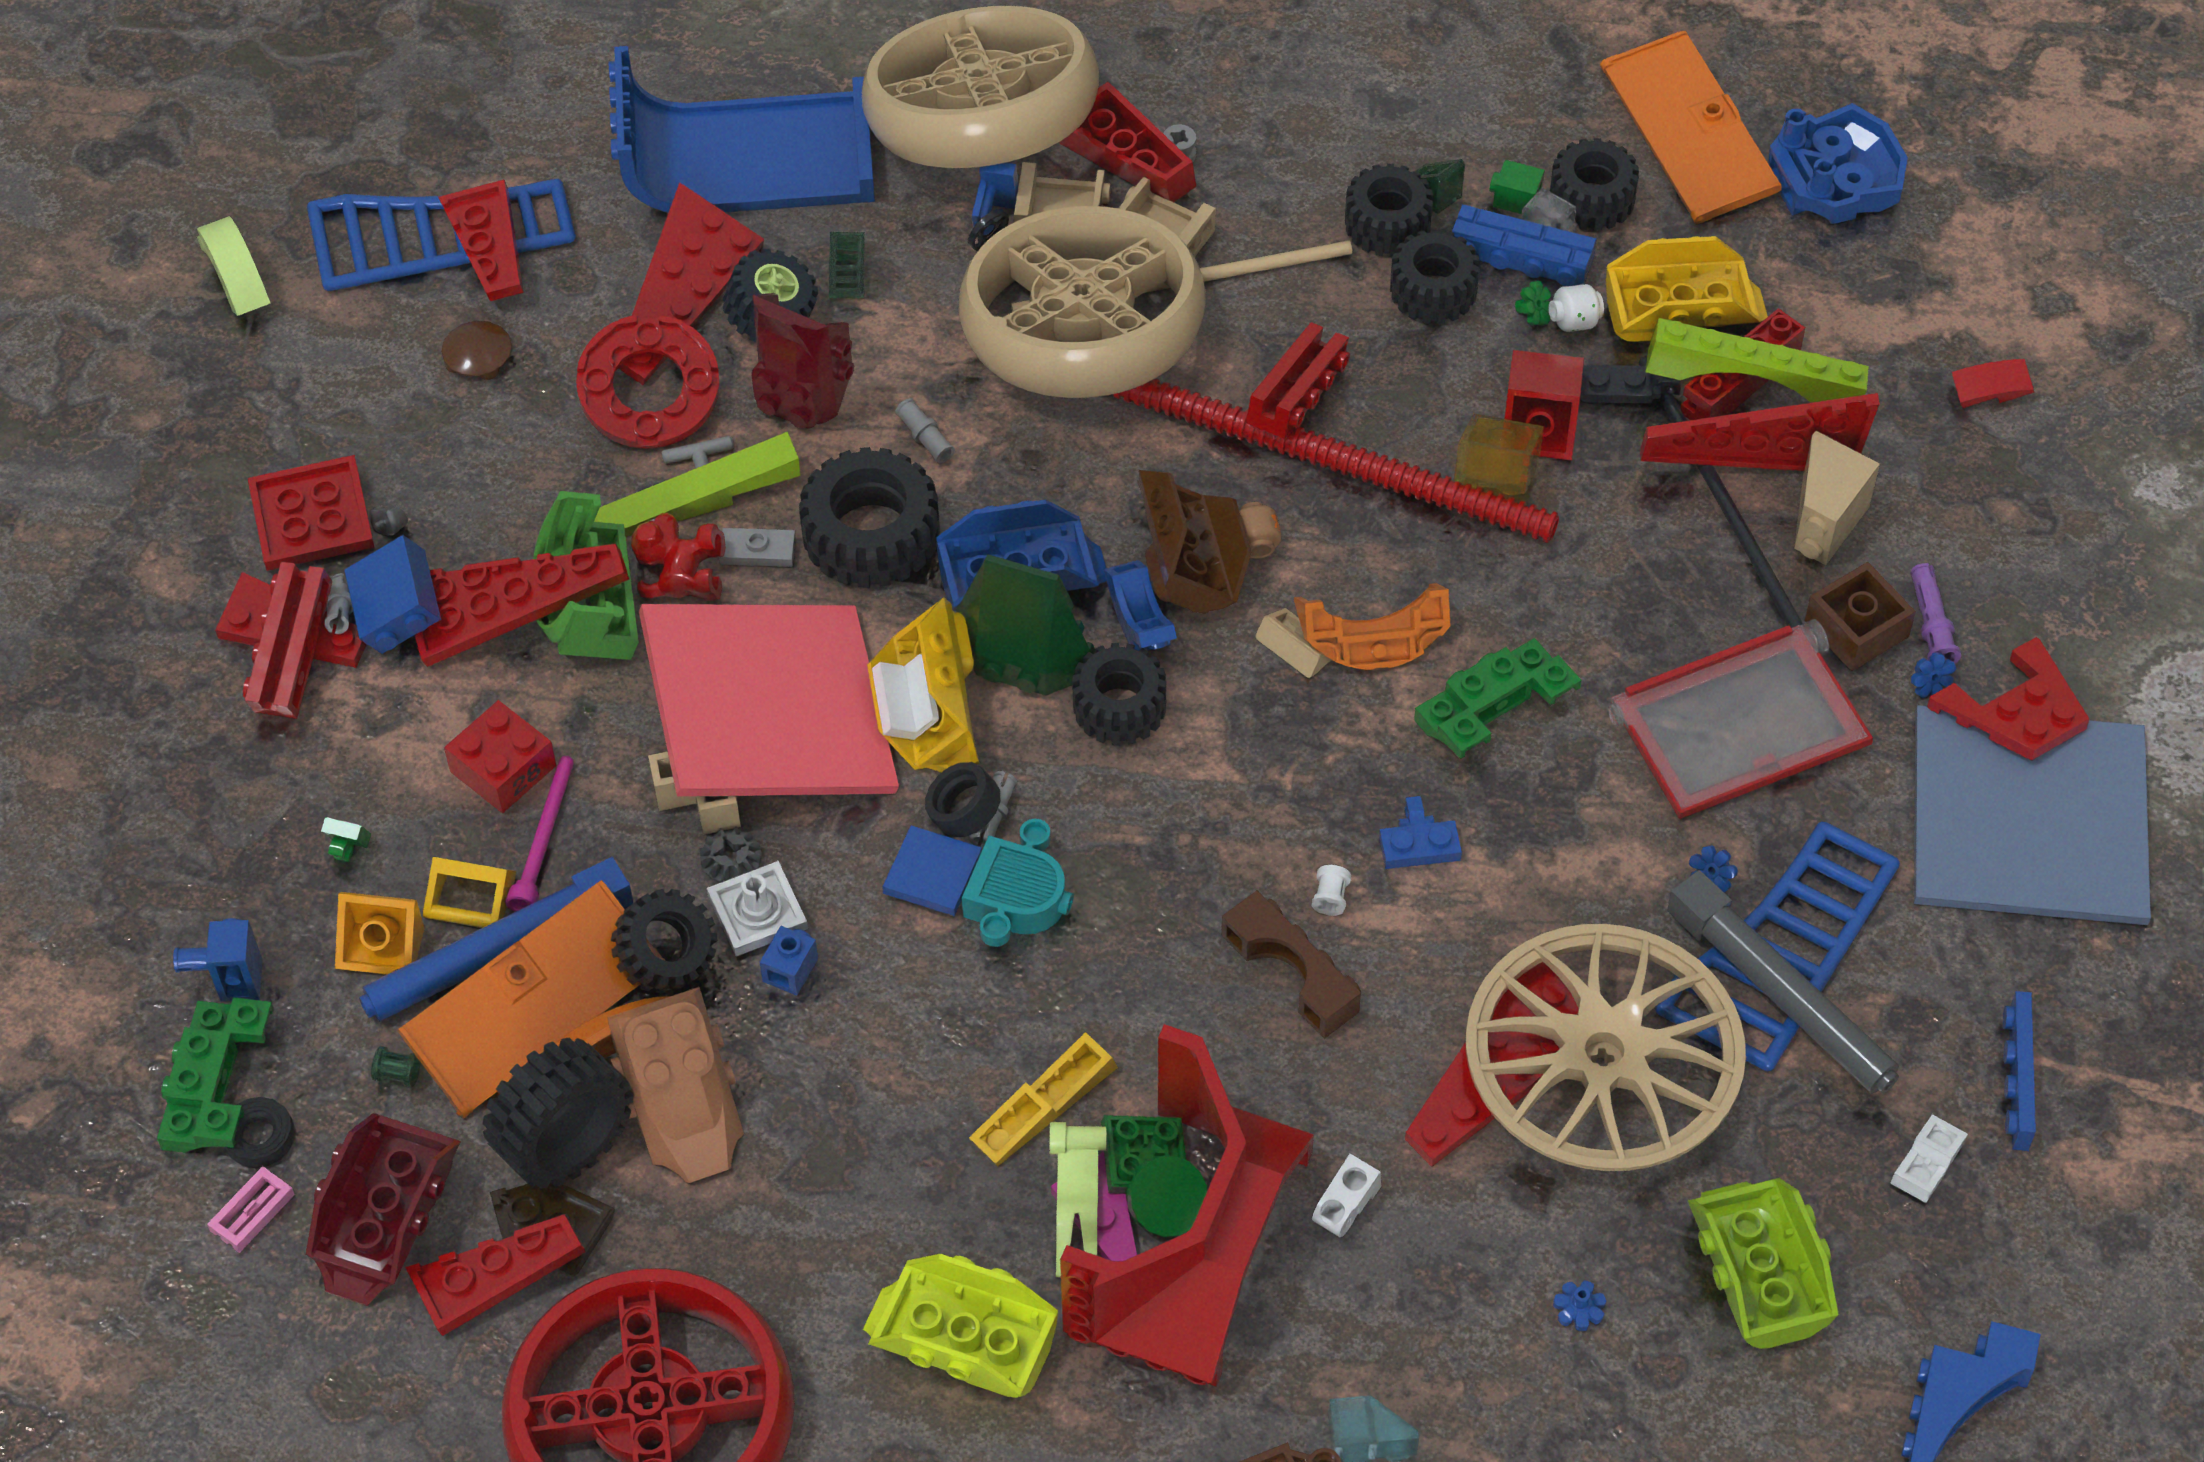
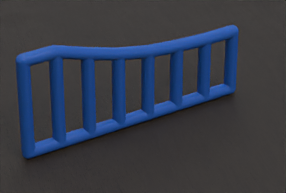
M560 179L508 187L510 201L518 200L527 237L516 240L518 253L568 244L576 239L564 185ZM343 194L313 200L307 204L322 286L326 291H335L469 264L471 262L455 230L454 234L458 251L443 255L437 254L428 210L444 209L438 198L440 196L405 197ZM552 194L560 231L540 235L531 197ZM357 208L378 209L390 265L369 269ZM343 209L355 272L335 276L322 213ZM392 210H414L424 255L423 259L403 262Z
M1819 822L1780 880L1744 921L1756 930L1767 919L1828 950V953L1818 966L1763 938L1803 976L1811 979L1810 982L1822 992L1895 875L1900 862L1895 856L1827 822ZM1827 839L1881 868L1874 879L1870 881L1817 854L1824 841ZM1807 867H1810L1858 891L1863 896L1856 908L1852 909L1799 882V878ZM1789 893L1846 922L1836 938L1778 908V905ZM1715 946L1697 958L1708 969L1714 967L1761 991ZM1674 975V977H1673V979H1672L1671 981H1674V980H1677V979H1680V978H1679L1678 976ZM1685 989V991L1699 997L1693 989ZM1683 991L1655 1006V1012L1659 1016L1676 1025L1697 1019V1017L1674 1006ZM1730 996L1741 1020L1775 1037L1765 1053L1745 1043L1746 1061L1764 1071H1772L1800 1026L1789 1016L1782 1024ZM1711 1026L1695 1034L1721 1048L1719 1033L1716 1027Z

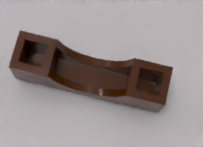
M1256 890L1222 915L1221 936L1246 961L1257 958H1275L1288 963L1298 971L1304 981V986L1299 993L1298 1013L1324 1039L1359 1013L1361 990L1353 978L1348 975L1344 976L1337 970L1331 957L1323 950L1318 951L1309 942L1304 930L1297 924L1292 925L1283 916L1280 907L1275 901L1266 899Z

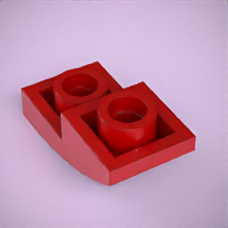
M2025 359L1989 362L1952 372L1962 408L1998 398L1999 402L2002 403L2034 393Z

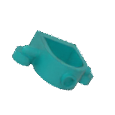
M1029 819L1022 824L1020 828L1021 845L989 835L962 896L963 918L980 922L981 939L989 946L998 947L1006 944L1011 937V932L1017 934H1036L1052 927L1062 914L1068 915L1071 910L1074 893L1065 891L1064 872L1060 864L1052 856L1043 852L1050 845L1051 834L1049 825L1041 819Z

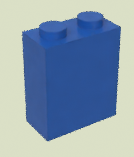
M406 536L398 537L344 570L359 639L381 654L395 648L398 644L441 620L425 550Z

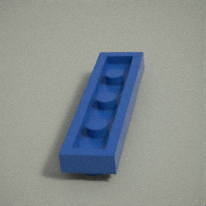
M2016 991L2011 1006H2005L2003 1011V1029L2009 1030V1040H2006L2004 1044L2003 1059L2004 1064H2010V1075H2006L2004 1095L2005 1099H2011V1110H2007L2005 1131L2006 1134H2012V1150L2029 1151L2036 1133L2032 992Z

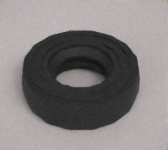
M264 1097L246 1099L237 1104L242 1105L244 1116L239 1120L234 1137L236 1141L235 1148L225 1147L229 1156L240 1165L251 1168L266 1167L281 1160L290 1150L294 1140V1123L287 1109L276 1100ZM254 1121H267L273 1126L271 1137L262 1144H249L243 1139L244 1129Z

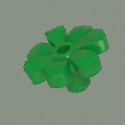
M1541 281L1530 282V287L1522 288L1520 295L1523 299L1515 302V309L1519 314H1528L1527 323L1529 325H1547L1551 318L1548 314L1550 301L1546 300L1551 297V292L1547 287H1543Z

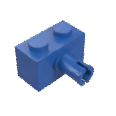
M228 918L223 921L209 922L207 947H177L174 949L173 964L175 972L209 970L220 1002L232 1001L233 997L260 1000L263 959L249 920Z

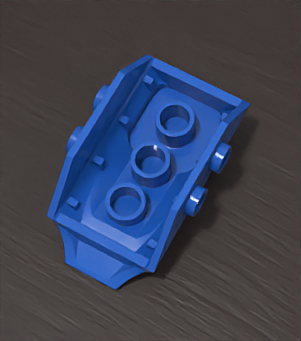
M1046 499L1022 501L1017 504L1004 506H987L983 509L973 510L936 537L940 575L946 598L951 602L953 611H956L987 554L1058 574L1067 591L1099 586L1098 584L1106 582L1104 573L1106 565L1101 547L1084 534L1079 516Z

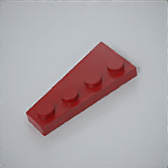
M564 1214L514 1231V1236L495 1241L492 1238L479 1242L478 1248L457 1254L455 1251L438 1256V1261L423 1266L420 1263H416L405 1268L437 1330L444 1336L586 1251Z

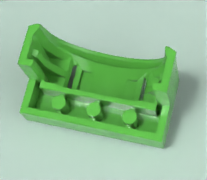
M560 491L540 529L533 559H537L538 554L551 553L552 556L570 554L573 549L616 544L622 553L630 580L590 596L591 606L586 605V599L576 603L569 601L565 608L539 618L536 622L551 642L558 643L560 655L631 660L639 641L624 524L594 522L601 506L600 494Z

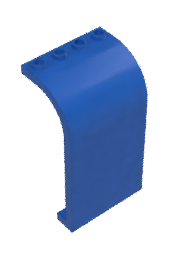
M628 46L614 47L615 61H609L610 82H615V87H609L611 108H616V113H610V125L612 134H617V139H611L612 160H619L621 176L625 186L634 197L644 204L669 213L679 182L724 212L875 202L870 128L862 108L864 77H852L853 91L679 103L660 99L645 91L633 76Z

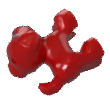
M661 513L653 520L637 526L631 539V547L636 560L642 565H664L657 583L650 585L643 580L638 582L637 592L640 597L651 599L666 595L672 598L693 596L711 601L720 599L722 593L720 577L712 576L713 569L703 568L697 571L702 561L709 558L723 557L725 554V536L716 524L701 525L698 527L697 535L693 539H679L678 521L669 513Z

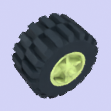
M762 249L761 253L756 250L749 252L748 257L743 256L738 264H736L723 294V311L729 314L728 322L731 325L737 326L736 331L741 335L745 333L750 336L749 340L756 342L753 295L766 293L778 294L781 307L809 318L817 302L816 297L818 295V287L814 286L816 279L814 275L807 273L809 268L805 264L800 265L797 262L798 258L793 255L791 257L785 256L784 252L777 250L776 253H772L770 249Z

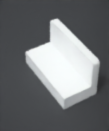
M922 654L917 655L905 666L879 662L872 668L883 735L915 740L939 720L936 700L928 692Z

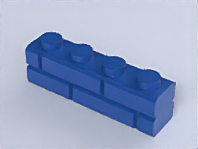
M1463 204L1452 229L1454 237H1463L1467 240L1466 245H1472L1475 248V255L1479 256L1480 261L1489 263L1497 269L1509 268L1521 271L1532 278L1544 277L1552 279L1563 286L1585 284L1594 260L1597 241L1593 237Z

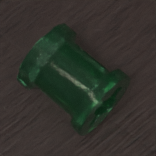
M379 1046L373 1057L371 1078L377 1082L382 1081V1079L403 1082L405 1087L411 1088L417 1082L421 1062L414 1053L404 1055L389 1052L387 1047Z

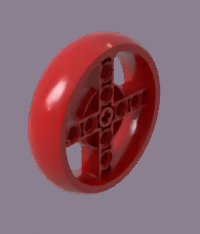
M642 1268L613 1273L582 1285L554 1304L536 1322L517 1350L508 1371L502 1399V1432L509 1462H546L540 1448L596 1441L610 1457L618 1462H675L688 1454L696 1446L708 1424L760 1417L753 1439L736 1462H781L788 1446L794 1417L795 1398L791 1368L776 1334L765 1318L748 1301L726 1286L698 1274L669 1268ZM659 1312L689 1315L716 1325L733 1336L746 1349L755 1365L701 1373L687 1357L675 1350L662 1347ZM620 1319L623 1352L612 1357L601 1367L594 1377L590 1389L538 1396L549 1371L571 1345L597 1327ZM639 1327L650 1328L645 1334H632ZM650 1364L654 1366L648 1372H636V1369L641 1365ZM731 1390L741 1392V1394L734 1399H725L722 1397L726 1392ZM695 1396L699 1398L695 1404H681V1401L686 1397ZM652 1402L653 1408L644 1409L643 1404ZM603 1409H615V1412L611 1416H597L598 1413ZM561 1415H574L569 1422H555ZM652 1440L662 1442L659 1447L653 1450L643 1448L647 1442Z

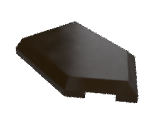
M550 1182L548 1188H539L536 1184L534 1187L525 1184L508 1190L501 1188L490 1192L502 1239L514 1236V1231L565 1214L586 1251L558 1268L572 1276L580 1272L611 1223L615 1212L614 1207L564 1184L555 1187Z

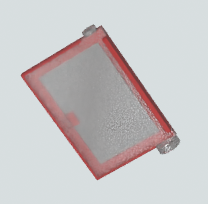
M1816 619L1793 628L1788 625L1626 687L1625 692L1611 698L1612 705L1608 706L1611 721L1616 727L1622 724L1625 726L1679 819L1871 745L1873 742L1872 735L1822 655L1829 652V643L1822 625Z

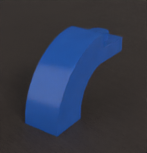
M1136 560L1104 569L1112 603L1128 644L1135 645V650L1138 651L1142 648L1149 651L1171 645L1170 640L1177 638L1175 627L1163 615L1158 606L1147 566L1141 561Z

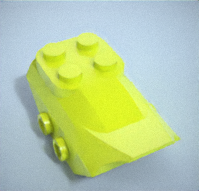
M936 1254L907 1260L899 1279L890 1286L882 1288L863 1330L871 1337L869 1345L905 1356L917 1366L923 1368L934 1366L946 1370L949 1375L958 1380L1007 1397L1017 1398L1029 1393L1038 1379L1051 1349L1057 1326L1058 1310L1005 1270L999 1268L989 1270L975 1265L974 1262L963 1256H954L952 1258L943 1254Z

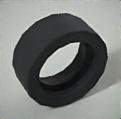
M960 762L940 773L929 786L925 797V810L930 819L944 833L952 837H967L977 833L994 817L1001 801L1000 789L981 766L973 762ZM978 786L974 797L965 807L948 814L952 802L960 793L970 787Z

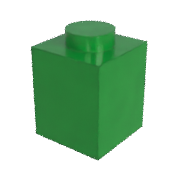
M1505 160L1500 173L1494 172L1491 179L1489 191L1494 193L1493 207L1533 217L1542 194L1545 170Z

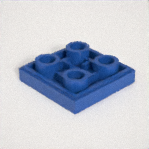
M911 825L882 886L883 894L955 916L982 852V847Z

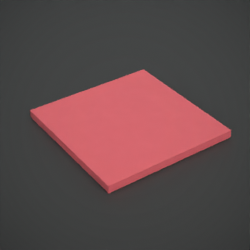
M641 605L639 615L677 797L896 794L899 783L889 742L878 730L867 667L869 660L855 605Z

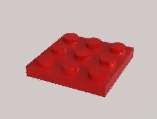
M355 455L247 478L266 571L278 569L281 562L301 564L375 547Z

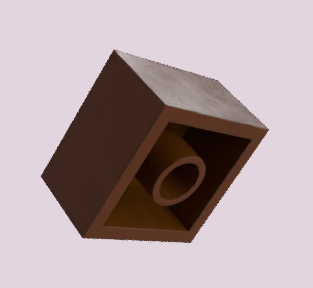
M1866 562L1810 595L1804 621L1851 671H1854L1910 636L1916 611L1869 562Z

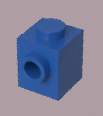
M780 926L760 961L762 982L797 996L818 960L816 939L803 930H791Z

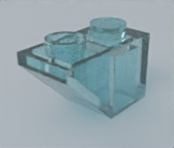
M1371 1395L1329 1399L1328 1423L1332 1450L1340 1456L1341 1462H1367L1370 1459L1381 1458L1398 1462L1417 1455L1419 1443L1418 1430Z

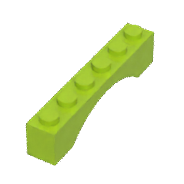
M1658 318L1648 348L1645 372L1676 380L1711 373L1755 375L1778 382L1796 391L1812 403L1865 395L1869 366L1823 356L1818 353L1792 349L1783 345L1766 343L1748 337L1723 333L1714 329L1684 324L1679 321Z

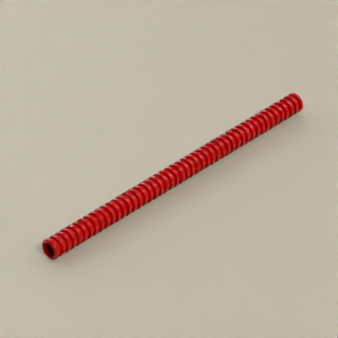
M1157 378L1136 388L1113 394L1115 399L1123 397L1127 403L1134 401L1136 406L1144 404L1145 409L1150 410L1153 407L1157 413L1165 411L1166 416L1170 417L1174 414L1178 420L1185 418L1187 423L1195 421L1196 426L1202 427L1206 425L1208 430L1216 428V432L1219 434L1225 431L1228 437L1237 435V439L1240 441L1246 438L1249 444L1258 442V446L1261 448L1266 445L1270 451L1278 449L1279 454L1284 455L1287 452L1291 458L1299 456L1300 461L1305 462L1308 459L1312 465L1320 463L1321 468L1325 469L1329 466L1333 472L1341 470L1342 475L1346 476L1350 473L1354 479L1362 477V481L1365 483L1371 480L1374 486L1383 484V488L1386 490L1392 487L1395 493L1404 491V495L1407 497L1413 494L1416 500L1425 498L1428 504L1434 501L1437 507L1441 508L1445 505L1449 511L1457 509L1458 514L1462 515L1466 512L1470 518L1478 516L1479 521L1484 522L1487 519L1491 525L1499 523L1500 528L1505 529L1508 526L1511 527L1512 532L1520 530L1523 536H1527L1529 533L1532 534V538L1535 540L1541 537L1544 543H1548L1553 539L1558 526V512L1553 511L1550 514L1546 508L1538 510L1534 504L1529 507L1526 506L1525 501L1521 500L1517 503L1513 497L1505 499L1504 494L1500 493L1496 496L1492 490L1484 492L1483 487L1478 486L1475 489L1471 483L1463 485L1462 480L1457 479L1454 482L1450 476L1442 478L1441 473L1436 472L1433 475L1429 469L1421 471L1417 465H1414L1412 468L1409 467L1408 462L1400 464L1396 458L1388 460L1387 455L1379 457L1375 451L1367 453L1366 448L1362 447L1358 450L1354 444L1346 446L1345 441L1337 443L1333 437L1326 439L1324 434L1316 436L1314 431L1309 430L1305 432L1303 427L1293 428L1285 439L1246 424L1248 409L1244 412L1240 406L1232 408V404L1228 402L1223 405L1221 400L1215 399L1212 401V398L1207 395L1202 398L1200 393L1195 392L1191 394L1189 389L1181 391L1180 386L1177 385L1172 388L1168 382L1160 384V380Z

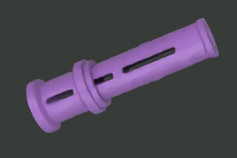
M1928 563L1918 564L1911 569L1910 574L1924 624L1921 628V636L1928 644L1927 660L1930 661L1932 653L1937 652L1944 655L1945 660L1949 659L1956 664L1961 659V651L1955 645L1952 636L1955 632L1954 625L1945 616L1933 565L1929 566Z

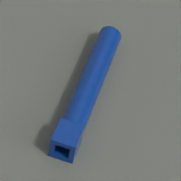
M612 856L571 876L573 884L363 986L364 995L359 997L360 1003L368 1018L376 1016L380 1022L466 980L600 880L607 885L623 908H628L634 903L629 882Z

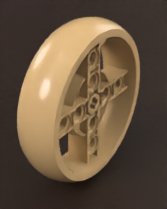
M988 6L965 9L925 20L887 41L875 53L866 69L862 85V108L867 123L876 138L889 151L905 160L942 168H972L996 165L1038 153L1073 133L1085 121L1096 100L1099 86V67L1093 48L1085 35L1072 22L1060 15L1022 6Z
M1075 206L1048 210L1028 216L1008 225L988 239L978 250L966 269L960 287L958 310L966 340L979 360L995 375L1016 387L1042 395L1064 398H1090L1116 394L1136 388L1159 377L1174 366L1188 351L1200 329L1205 311L1206 291L1201 270L1192 252L1166 226L1147 216L1123 209L1101 206ZM1015 281L1031 292L1028 304L1005 317H994L988 310L993 300ZM1164 282L1177 296L1164 312L1150 321L1133 309L1135 298Z

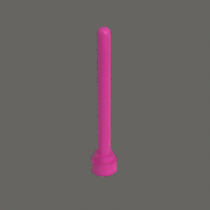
M562 756L559 759L521 880L516 881L509 888L505 903L514 912L539 900L538 888L535 883L574 762L570 756Z

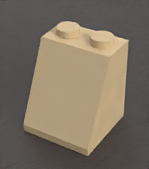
M1818 431L1814 432L1802 479L1794 549L1800 551L1807 558L1815 559L1827 565L1870 506L1880 466L1878 462Z

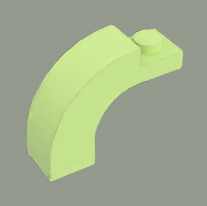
M228 216L197 228L199 233L197 239L201 250L210 258L232 311L239 316L270 304L256 265L232 218Z

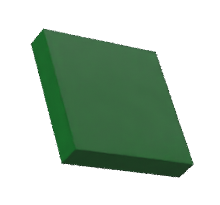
M1103 1116L1101 1126H1107L1104 1156L1108 1193L1127 1194L1129 1183L1136 1174L1135 1171L1142 1163L1154 1157L1171 1155L1186 1160L1181 1118Z

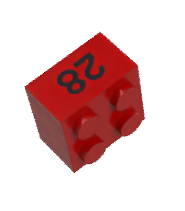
M499 700L444 747L450 772L502 814L557 766L551 740Z

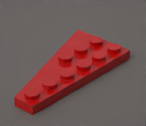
M679 182L632 316L637 315L638 318H659V315H665L694 327L725 291L739 260L743 256L748 257L749 252L759 251L763 246L764 238ZM652 352L635 354L623 361L618 369L644 385L667 357L663 354Z
M616 544L573 549L567 555L552 556L551 553L538 554L537 559L521 561L517 557L467 564L461 570L447 572L442 568L430 570L441 620L427 627L424 631L415 634L421 660L429 667L563 609L569 601L579 602L630 580L620 549Z
M1544 962L1537 964L1517 979L1520 984L1561 1013L1578 1015L1579 1008L1571 992ZM1508 989L1497 1004L1491 1020L1511 1017H1533L1536 1015ZM1515 1031L1488 1032L1490 1063L1556 1053L1560 1049L1554 1040L1532 1033ZM1466 1042L1405 1134V1140L1431 1167L1495 1119L1474 1085L1468 1067ZM1543 1074L1495 1075V1078L1504 1095L1514 1105L1530 1092Z

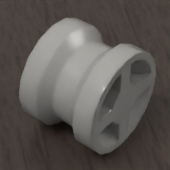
M1182 124L1168 127L1163 134L1194 162L1196 158V133L1194 130Z

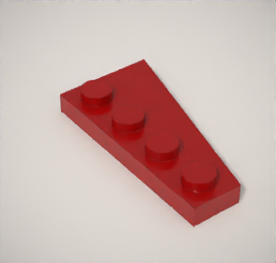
M505 180L438 197L489 300L494 301L524 293L509 190Z
M244 572L241 573L215 629L219 639L252 646L260 642L263 632L261 627L262 614L265 608H269L272 597L270 585ZM325 611L313 659L357 668L367 645L359 639L357 625L349 622L348 629L344 633L335 634L336 624H333V630L329 632L324 625L327 611Z

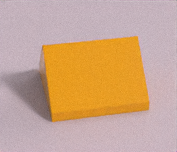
M340 892L338 894L335 969L389 974L416 961L425 929L417 900Z

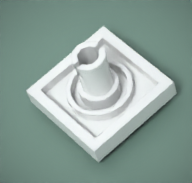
M779 861L707 888L710 902L735 956L770 944L780 926L791 930L800 929L804 931L808 929L807 920Z

